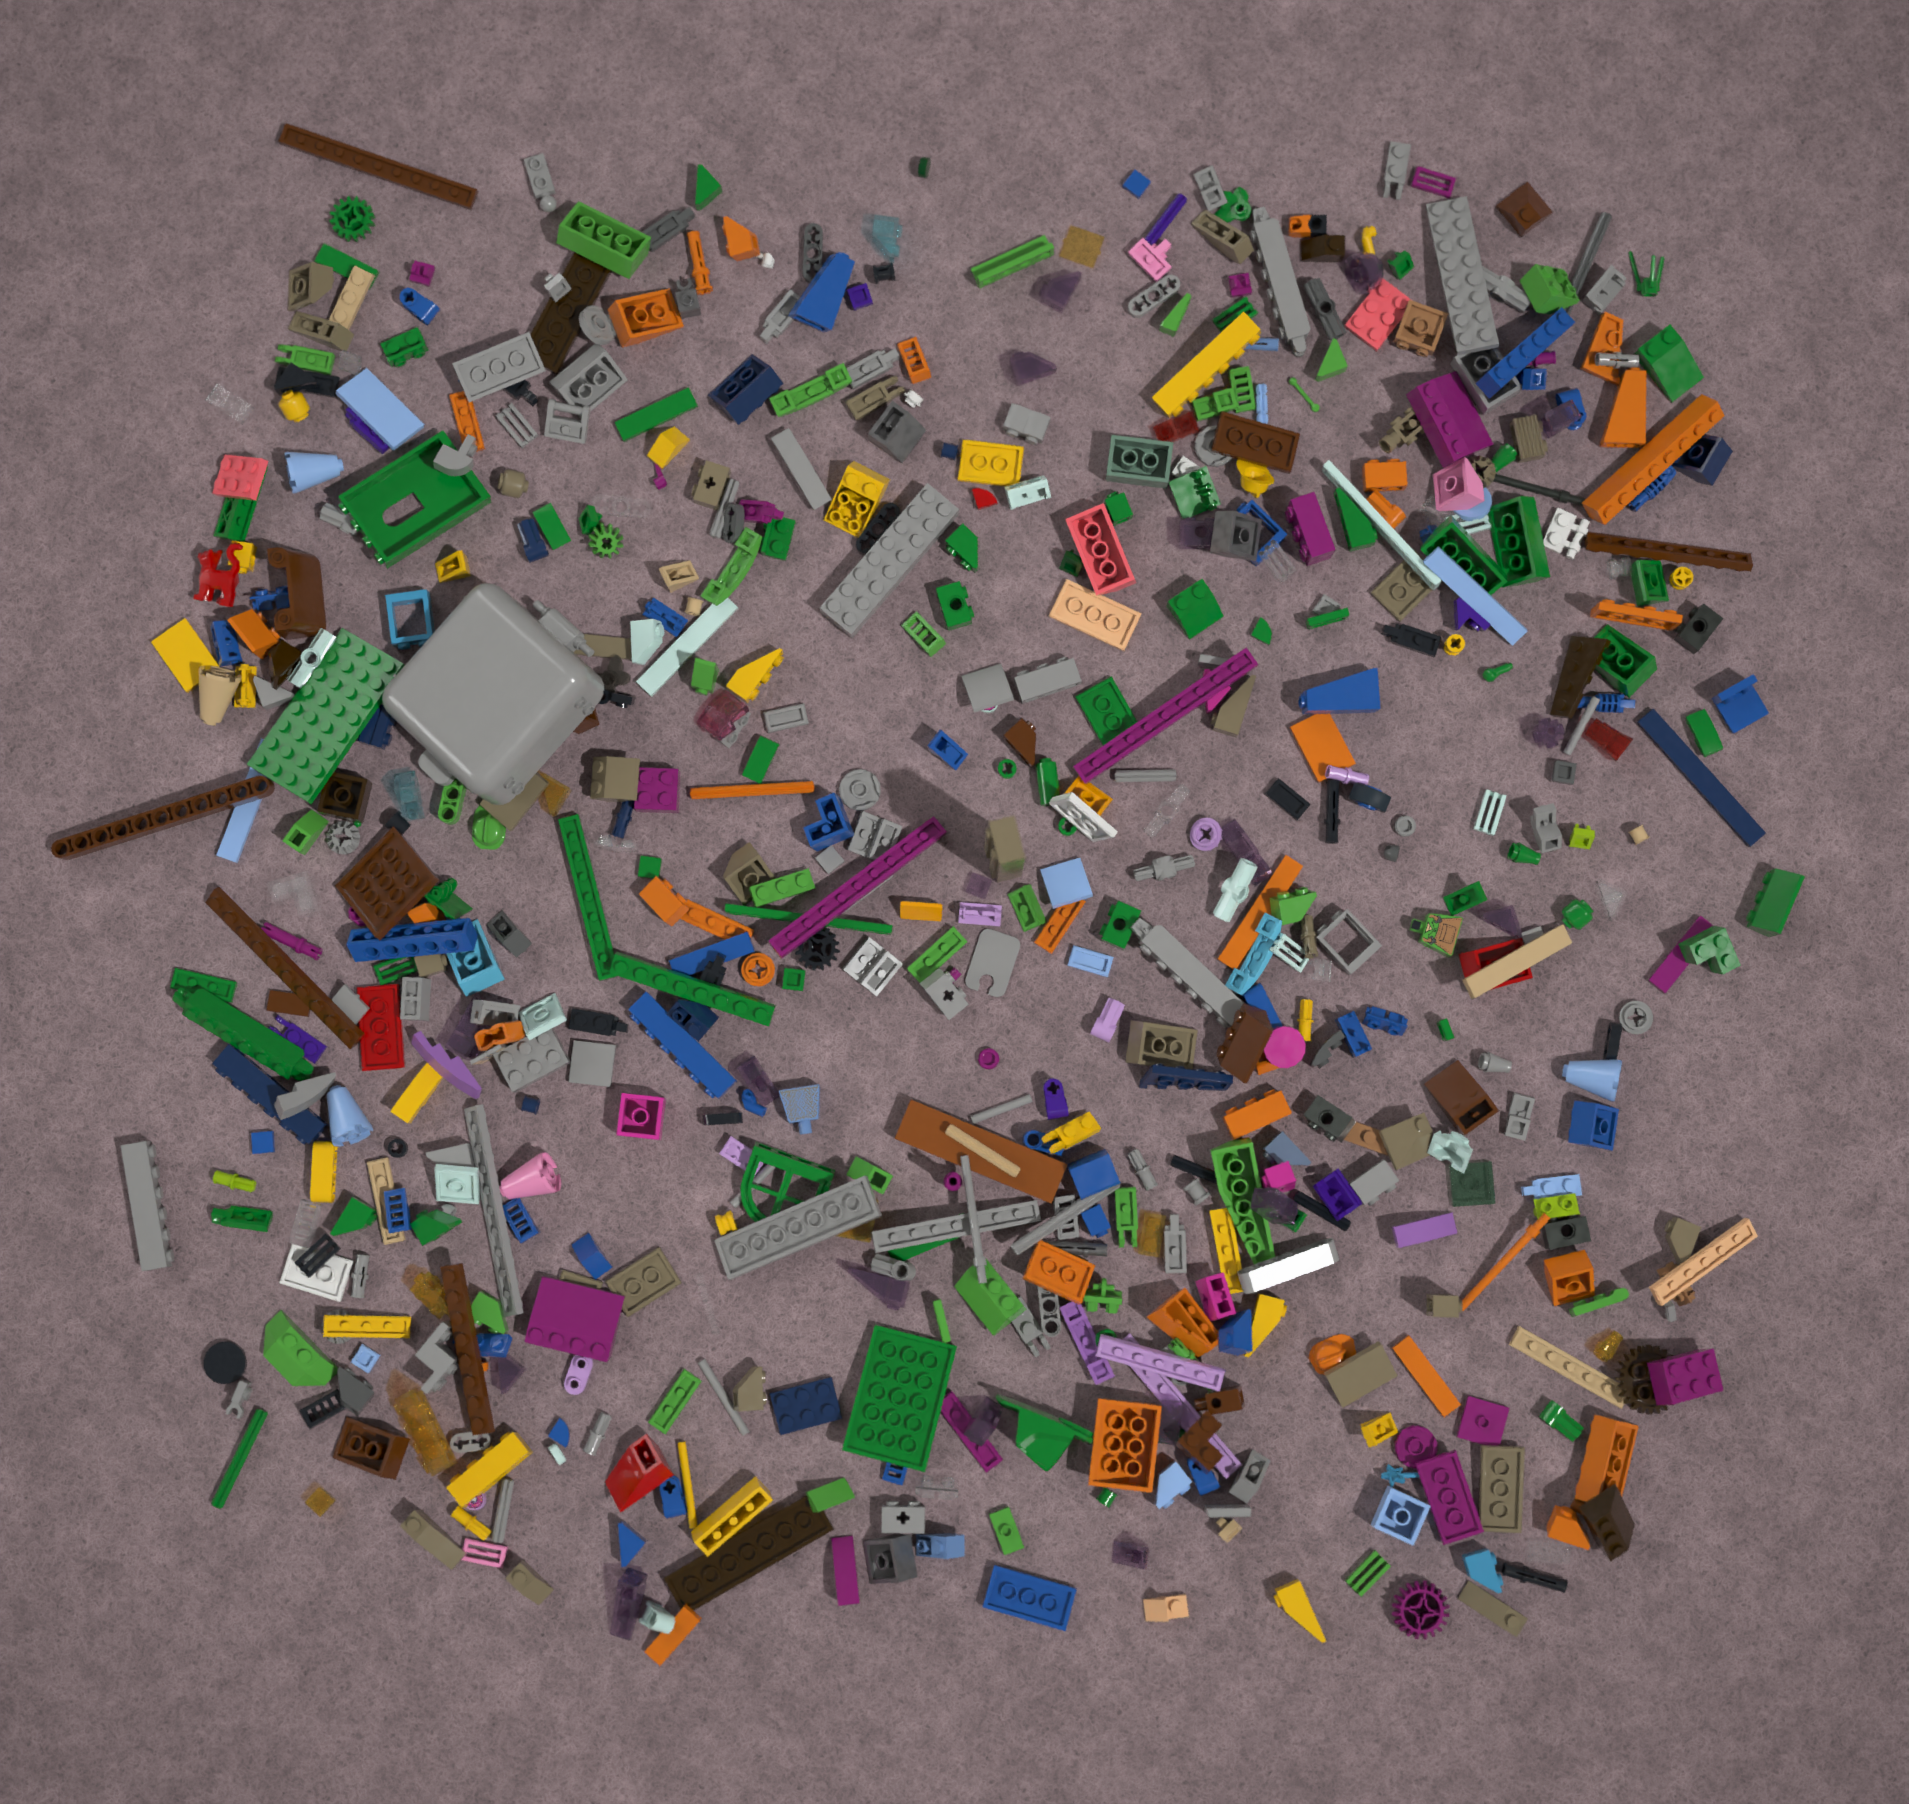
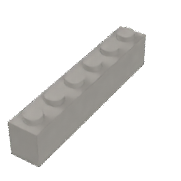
M151 1141L121 1145L141 1270L150 1271L172 1266V1261H174V1253L172 1249H169L168 1244L171 1235L169 1228L165 1226L167 1212L165 1207H162L161 1202L164 1194L162 1187L158 1185L157 1178L160 1177V1170L154 1161V1157L157 1155L155 1145Z

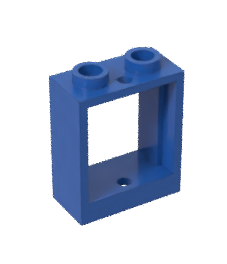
M1251 500L1248 504L1246 502L1242 503L1236 511L1243 514L1251 512L1256 518L1262 519V523L1274 534L1257 552L1256 561L1249 560L1257 567L1286 538L1287 533Z

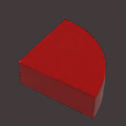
M981 488L972 489L978 510L998 504L991 492Z

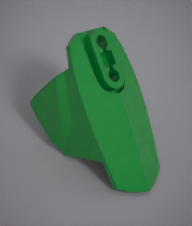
M999 1394L996 1396L998 1403L1002 1407L1019 1413L1016 1446L1045 1472H1048L1056 1464L1074 1438L1089 1445L1093 1441L1094 1433L1060 1417L1057 1418L1052 1414Z

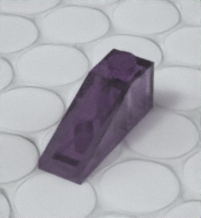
M475 993L444 1047L468 1061L471 1058L474 1059L479 1052L474 1035L481 1030V1024L470 1023L473 1000H483V996L479 993Z
M848 1267L847 1272L883 1303H886L887 1308L898 1311L900 1307L904 1308L910 1282Z
M627 1568L618 1580L610 1635L628 1641L631 1640L645 1593L647 1573Z

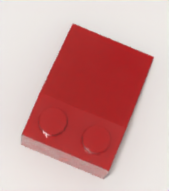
M1522 937L1458 954L1464 978L1523 946ZM1527 968L1492 989L1533 978L1531 968Z

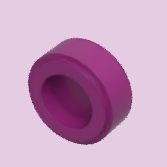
M991 1048L982 1050L978 1057L980 1066L987 1070L994 1069L999 1063L998 1053Z

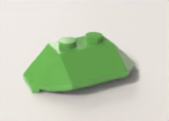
M282 1310L266 1324L263 1356L292 1386H325L337 1374L339 1368Z

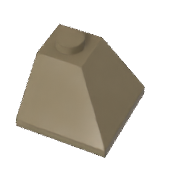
M310 262L290 270L288 311H294L313 304L333 287V267Z
M750 842L732 854L723 878L743 905L752 900L749 887L776 879Z
M1425 1113L1412 1116L1378 1131L1395 1171L1430 1155L1427 1152L1432 1141L1433 1131Z

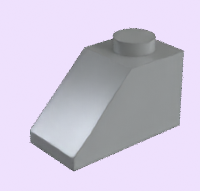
M469 1143L426 1152V1157L437 1164L475 1167L471 1144Z
M1252 1449L1235 1477L1229 1493L1248 1503L1258 1491L1271 1460Z

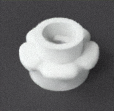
M910 389L908 393H904L906 396L905 401L913 408L916 405L921 406L920 403L923 401V398L915 391Z

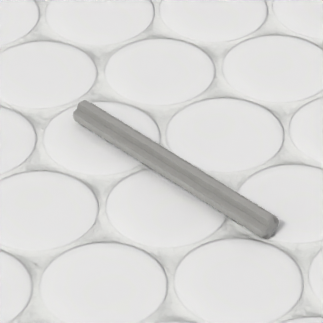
M1120 1184L1084 1199L1080 1198L1011 1245L1012 1250L1017 1255L1021 1254L1117 1190Z

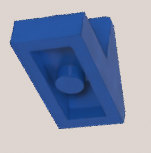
M1524 368L1515 376L1521 384L1522 390L1546 389L1547 369Z
M939 730L927 745L932 754L941 758L954 770H957L968 756V753L942 730Z

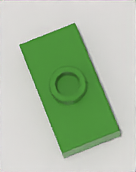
M1009 1506L990 1513L989 1516L1004 1555L1024 1548Z

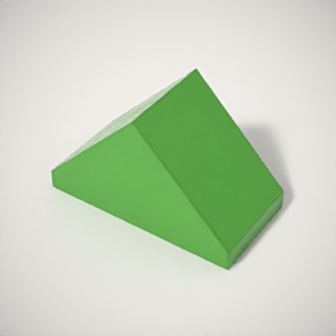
M1334 338L1315 378L1317 382L1341 374L1348 367L1338 341Z

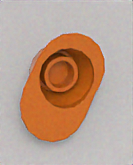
M1339 1334L1315 1344L1311 1348L1308 1357L1315 1371L1324 1375V1372L1355 1355L1354 1340L1348 1335Z

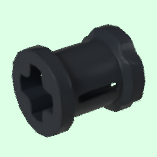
M893 262L886 266H872L875 284L885 280L896 281Z

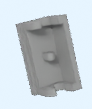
M1611 265L1582 302L1600 315L1626 284L1624 282L1626 277Z
M402 977L400 1019L429 1021L431 979Z
M473 1000L470 1023L493 1026L498 1023L518 1020L520 1005Z

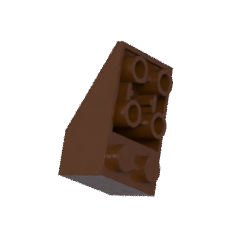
M1459 1060L1424 1083V1086L1457 1132L1463 1136L1499 1112L1488 1094Z

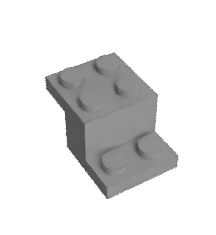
M450 1320L442 1321L415 1354L417 1358L434 1371L421 1387L426 1394L436 1392L437 1390L440 1391L447 1383L445 1380L447 1375H453L459 1368L457 1353L443 1343L453 1336Z

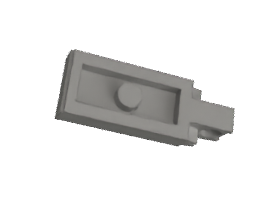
M789 290L765 319L763 324L765 330L760 335V339L767 344L773 336L778 338L794 320L788 315L800 296L792 290Z
M896 348L888 353L885 350L877 351L846 368L853 381L850 384L853 390L889 371L893 367L892 363L900 359Z
M1169 1214L1170 1225H1165L1164 1230L1165 1274L1187 1273L1186 1230H1184V1225H1179V1214Z

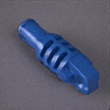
M1670 465L1627 504L1631 506V510L1637 512L1647 500L1654 499L1669 484L1677 473L1673 466Z
M1598 693L1594 696L1600 699L1595 709L1596 712L1623 713L1624 708H1635V700H1625L1624 694ZM1583 696L1578 708L1586 709L1592 696Z

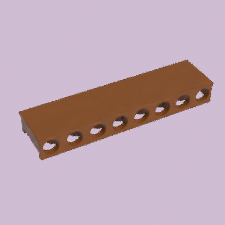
M910 1100L895 1136V1139L959 1166H961L960 1157L969 1156L971 1171L1051 1204L1068 1165L913 1100ZM950 1124L954 1125L1020 1167L1018 1175L1012 1177L946 1135L945 1131Z

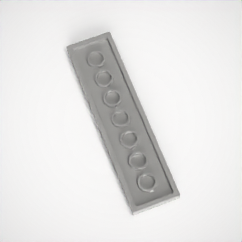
M1467 196L1426 204L1457 355L1498 348L1497 332Z
M863 1176L714 1241L727 1278L732 1280L881 1217L882 1214L868 1176Z

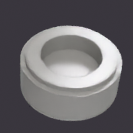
M1406 815L1399 817L1394 824L1395 832L1402 837H1408L1413 834L1416 829L1414 819Z

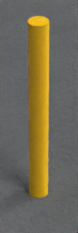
M686 1441L678 1442L689 1528H696L698 1524Z

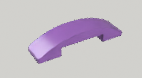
M1071 1301L1059 1307L1095 1385L1114 1377L1115 1375L1108 1360L1095 1356L1097 1351L1096 1335L1082 1305Z

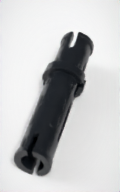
M1327 780L1326 819H1324V825H1326L1325 843L1337 844L1339 843L1338 825L1341 824L1339 819L1340 781Z
M1504 1562L1501 1575L1518 1579L1520 1583L1528 1582L1562 1593L1566 1592L1568 1580L1530 1570L1528 1566L1520 1567ZM1518 1571V1572H1521V1573H1524V1574H1528V1575H1531V1577H1527V1576H1524V1575H1520V1574H1517L1516 1572ZM1538 1578L1552 1581L1553 1584L1538 1580Z

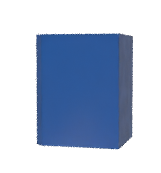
M1106 1149L1097 1151L1067 1165L1081 1199L1120 1184Z

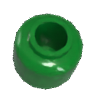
M1574 899L1562 909L1564 916L1562 921L1569 929L1574 927L1577 930H1581L1593 919L1591 913L1594 911L1583 899L1581 901Z

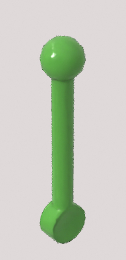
M1290 378V385L1295 386V388L1310 404L1311 410L1313 412H1318L1320 406L1318 404L1313 403V401L1308 397V395L1297 384L1296 378Z

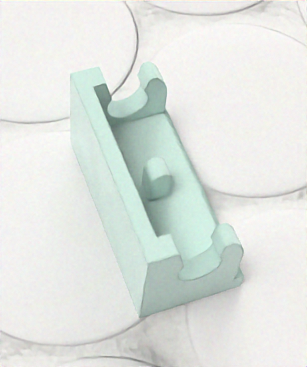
M1044 475L1004 487L1011 510L1051 498L1048 481Z

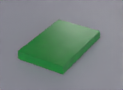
M1112 676L1075 696L1102 745H1105L1137 723L1135 716Z

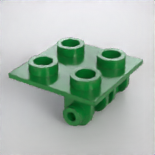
M1207 466L1169 481L1183 520L1206 510H1214L1221 504Z
M448 878L446 881L432 887L424 896L430 904L437 906L450 919H458L473 910L472 907L453 893L457 888V881L454 878Z

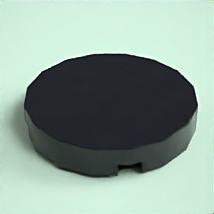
M230 1341L219 1342L211 1346L203 1360L207 1376L213 1382L219 1384H230L239 1380L247 1367L243 1348Z

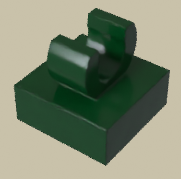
M1073 549L1070 551L1066 550L1059 569L1078 577L1083 566L1082 559L1073 553Z

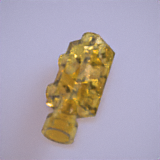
M429 1271L426 1274L421 1272L413 1279L415 1284L410 1288V1291L439 1320L445 1314L450 1318L444 1286L440 1283V1279Z

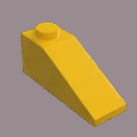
M1258 1293L1251 1320L1252 1352L1243 1354V1356L1249 1358L1280 1322V1318L1285 1317L1287 1305H1284L1285 1300Z
M1299 1579L1275 1588L1276 1595L1273 1597L1278 1608L1282 1607L1287 1614L1320 1642H1327Z

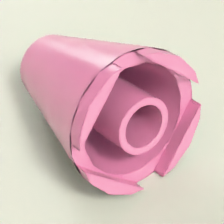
M547 1152L536 1155L501 1180L499 1189L502 1196H506L508 1199L551 1194L561 1190L560 1174L556 1176L553 1168H557L554 1160Z

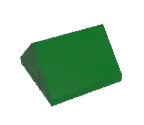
M1637 560L1629 566L1637 607L1669 601L1661 561Z

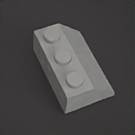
M595 343L552 379L550 383L567 404L584 407V405L591 406L592 411L628 379L608 352Z

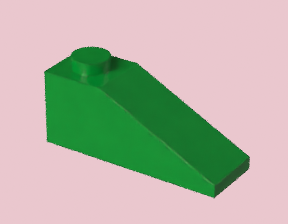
M1336 488L1333 494L1349 552L1374 546L1378 539L1375 527L1372 528L1371 522L1342 489Z

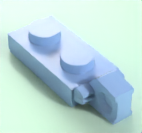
M1579 1174L1536 1179L1532 1181V1186L1521 1187L1522 1196L1534 1195V1199L1574 1193L1576 1196L1582 1195Z

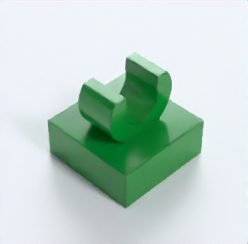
M1405 250L1402 253L1396 252V258L1393 261L1387 260L1394 277L1398 280H1401L1414 268L1411 255Z
M587 505L578 518L582 534H591L594 527L598 530L601 529L600 524L602 522L599 521L602 515L596 513L595 506Z

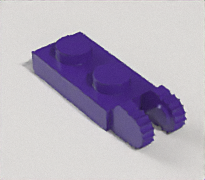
M277 1015L275 1018L277 1022L288 1027L284 1034L274 1026H269V1029L303 1049L304 1057L316 1064L328 1046L296 1024L290 1023Z

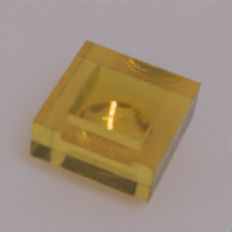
M319 1486L306 1500L305 1504L319 1517H322L336 1499L322 1486Z

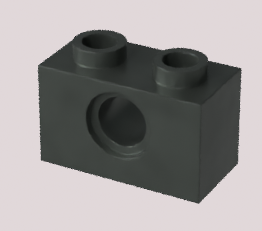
M1704 603L1700 607L1695 606L1688 614V617H1690L1686 624L1682 622L1675 631L1678 635L1674 640L1693 654L1701 649L1724 619ZM1693 623L1700 625L1701 632H1696L1693 629Z
M1317 1095L1304 1114V1117L1308 1120L1306 1124L1316 1131L1318 1128L1325 1132L1324 1136L1332 1142L1338 1140L1342 1143L1356 1123L1353 1117ZM1329 1116L1333 1117V1122L1331 1124H1324L1325 1118Z
M1579 1214L1566 1216L1567 1219L1559 1220L1558 1217L1551 1218L1541 1228L1545 1248L1551 1250L1590 1242L1591 1237L1586 1216H1579ZM1565 1224L1570 1229V1233L1566 1237L1561 1234V1227Z

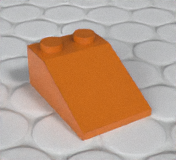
M670 288L615 300L607 309L622 348L645 342L684 327Z

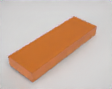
M464 391L450 394L462 444L469 434L476 438V446H478L476 452L485 450L473 401L468 402Z
M1081 900L1057 907L1034 943L1052 954L1086 901Z
M687 1604L674 1617L675 1624L669 1634L661 1632L644 1651L659 1666L663 1664L702 1619Z

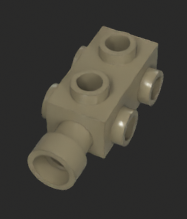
M1412 406L1404 411L1406 414L1404 418L1401 419L1398 416L1390 423L1392 428L1386 432L1388 435L1379 440V445L1384 452L1391 453L1396 447L1400 448L1404 444L1409 446L1417 439L1415 435L1418 432L1424 433Z

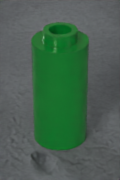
M1044 758L1035 764L1040 805L1051 806L1049 802L1052 797L1060 795L1057 765L1051 758Z

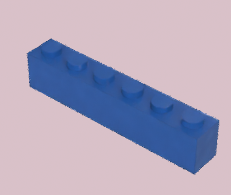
M1561 307L1475 384L1490 399L1576 322Z
M645 992L628 1009L632 1013L630 1018L638 1025L642 1023L646 1027L644 1031L652 1039L656 1037L661 1042L659 1046L667 1054L672 1052L677 1057L674 1061L682 1069L687 1067L691 1071L689 1076L697 1084L701 1081L706 1086L704 1091L712 1099L715 1096L720 1099L737 1082L688 1032L666 1015L668 1012L648 992Z

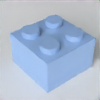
M1387 1485L1370 1525L1414 1546L1430 1505Z

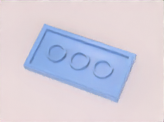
M368 368L336 390V395L393 451L424 428V424Z

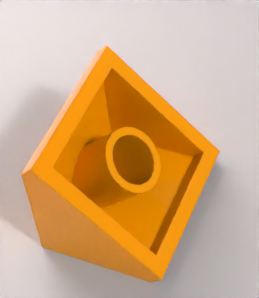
M1080 776L1075 779L1064 793L1073 792L1099 816L1103 814L1113 800L1090 782L1085 784Z

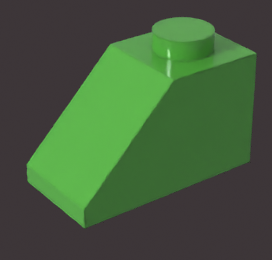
M695 658L691 682L695 693L707 696V693L713 694L719 673L716 663Z

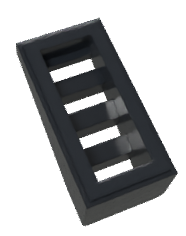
M337 1389L299 1411L309 1430L346 1408L341 1405L340 1394ZM334 1396L340 1406L337 1409L331 1400ZM325 1401L328 1402L332 1412L328 1413L323 1404ZM319 1405L325 1416L320 1417L315 1407ZM312 1410L314 1416L317 1419L314 1422L308 1414V1411Z

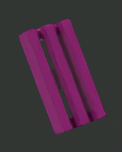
M1417 166L1410 187L1450 199L1456 178ZM1419 173L1450 182V185L1421 177ZM1417 181L1424 182V183H1427V184H1430V185H1433V186H1436V187H1440V188L1446 189V190H1448V191L1441 190V189H1438V188H1435V187H1432V186H1429V185H1425V184L1419 183V182H1417Z

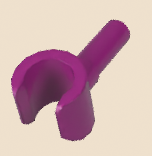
M654 463L658 477L653 479V482L657 489L660 490L666 487L667 482L661 472V468Z

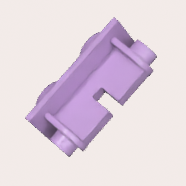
M960 902L958 923L1000 926L1002 905Z

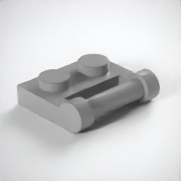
M549 399L544 436L585 444L591 406L584 405V407ZM555 410L582 415L581 420L555 416L554 414Z

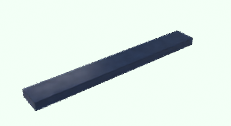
M1654 708L1637 722L1641 729L1748 847H1751L1766 834Z

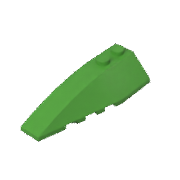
M1249 1137L1228 1141L1210 1150L1218 1191L1253 1263L1257 1264L1274 1258L1275 1252L1253 1142Z

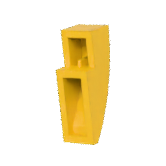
M426 1063L390 1112L406 1123L411 1124L443 1077Z

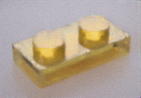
M1144 1213L1138 1254L1159 1258L1166 1219L1165 1215Z

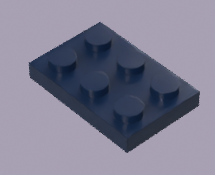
M832 1377L770 1393L780 1435L842 1419Z

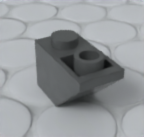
M339 1367L337 1378L341 1405L358 1417L374 1397L373 1386L364 1380L362 1382L355 1378L356 1374L350 1369L346 1368L344 1370Z

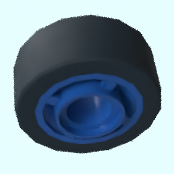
M1354 783L1349 799L1369 810L1385 813L1391 796L1372 786Z

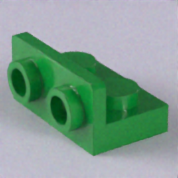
M418 327L381 343L391 367H401L407 363V360L421 358L426 354L425 352L429 351Z
M783 517L782 520L772 519L771 523L764 524L763 529H766L765 536L762 537L759 547L762 556L786 561L796 520Z

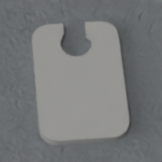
M992 929L983 930L979 936L965 983L967 987L978 991L980 978L983 975H990L994 980V984L990 988L988 995L994 997L1004 995L1020 949V941L1013 936Z

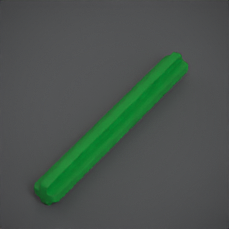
M257 1409L211 1502L212 1506L218 1509L223 1508L268 1415V1412L265 1410Z

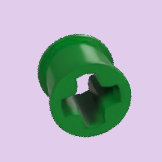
M1103 1487L1096 1500L1110 1508L1113 1500L1118 1495L1110 1489Z

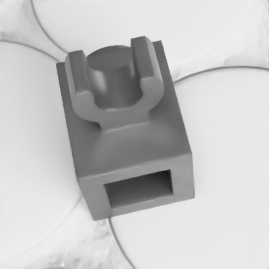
M687 278L688 285L686 287H682L679 280L676 282L677 288L680 291L675 292L681 319L702 315L696 288L692 289L693 284L690 278Z

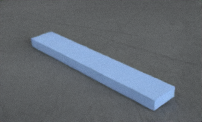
M1439 546L1423 560V563L1488 621L1512 646L1528 632L1527 628Z
M250 767L246 779L264 776ZM265 781L259 785L260 791L265 790L267 786ZM242 788L239 795L240 798L246 795V788ZM262 799L234 808L216 856L238 863Z

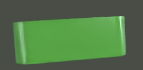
M455 779L450 785L444 786L438 817L447 825L456 824L461 815L467 788L458 779ZM452 790H458L459 792L456 799L449 798V793ZM453 810L454 816L446 820L444 817L445 812Z

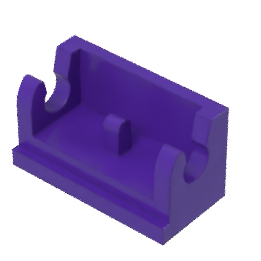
M1339 1168L1313 1185V1188L1337 1221L1363 1204Z

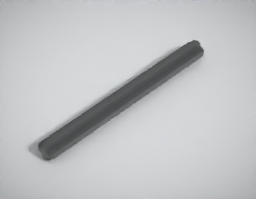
M1603 212L1600 215L1571 281V285L1576 289L1577 296L1612 219V215L1607 212ZM1574 305L1564 309L1568 315H1570Z

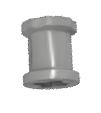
M1198 1178L1183 1188L1193 1198L1195 1206L1211 1195L1203 1189Z

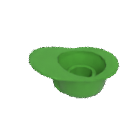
M480 805L476 809L473 818L472 839L480 849L495 850L499 848L504 842L506 827Z

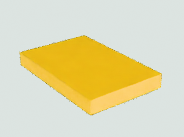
M963 440L958 481L1004 487L1020 483L1024 447Z
M186 618L151 641L187 693L199 685L200 666H205V669L209 670L211 666L219 667L215 658Z

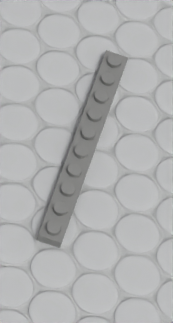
M483 1104L464 1109L474 1164L475 1167L479 1168V1189L504 1317L523 1313L522 1300L520 1298L514 1258L512 1257L510 1238L506 1226L498 1175L496 1174L486 1113Z

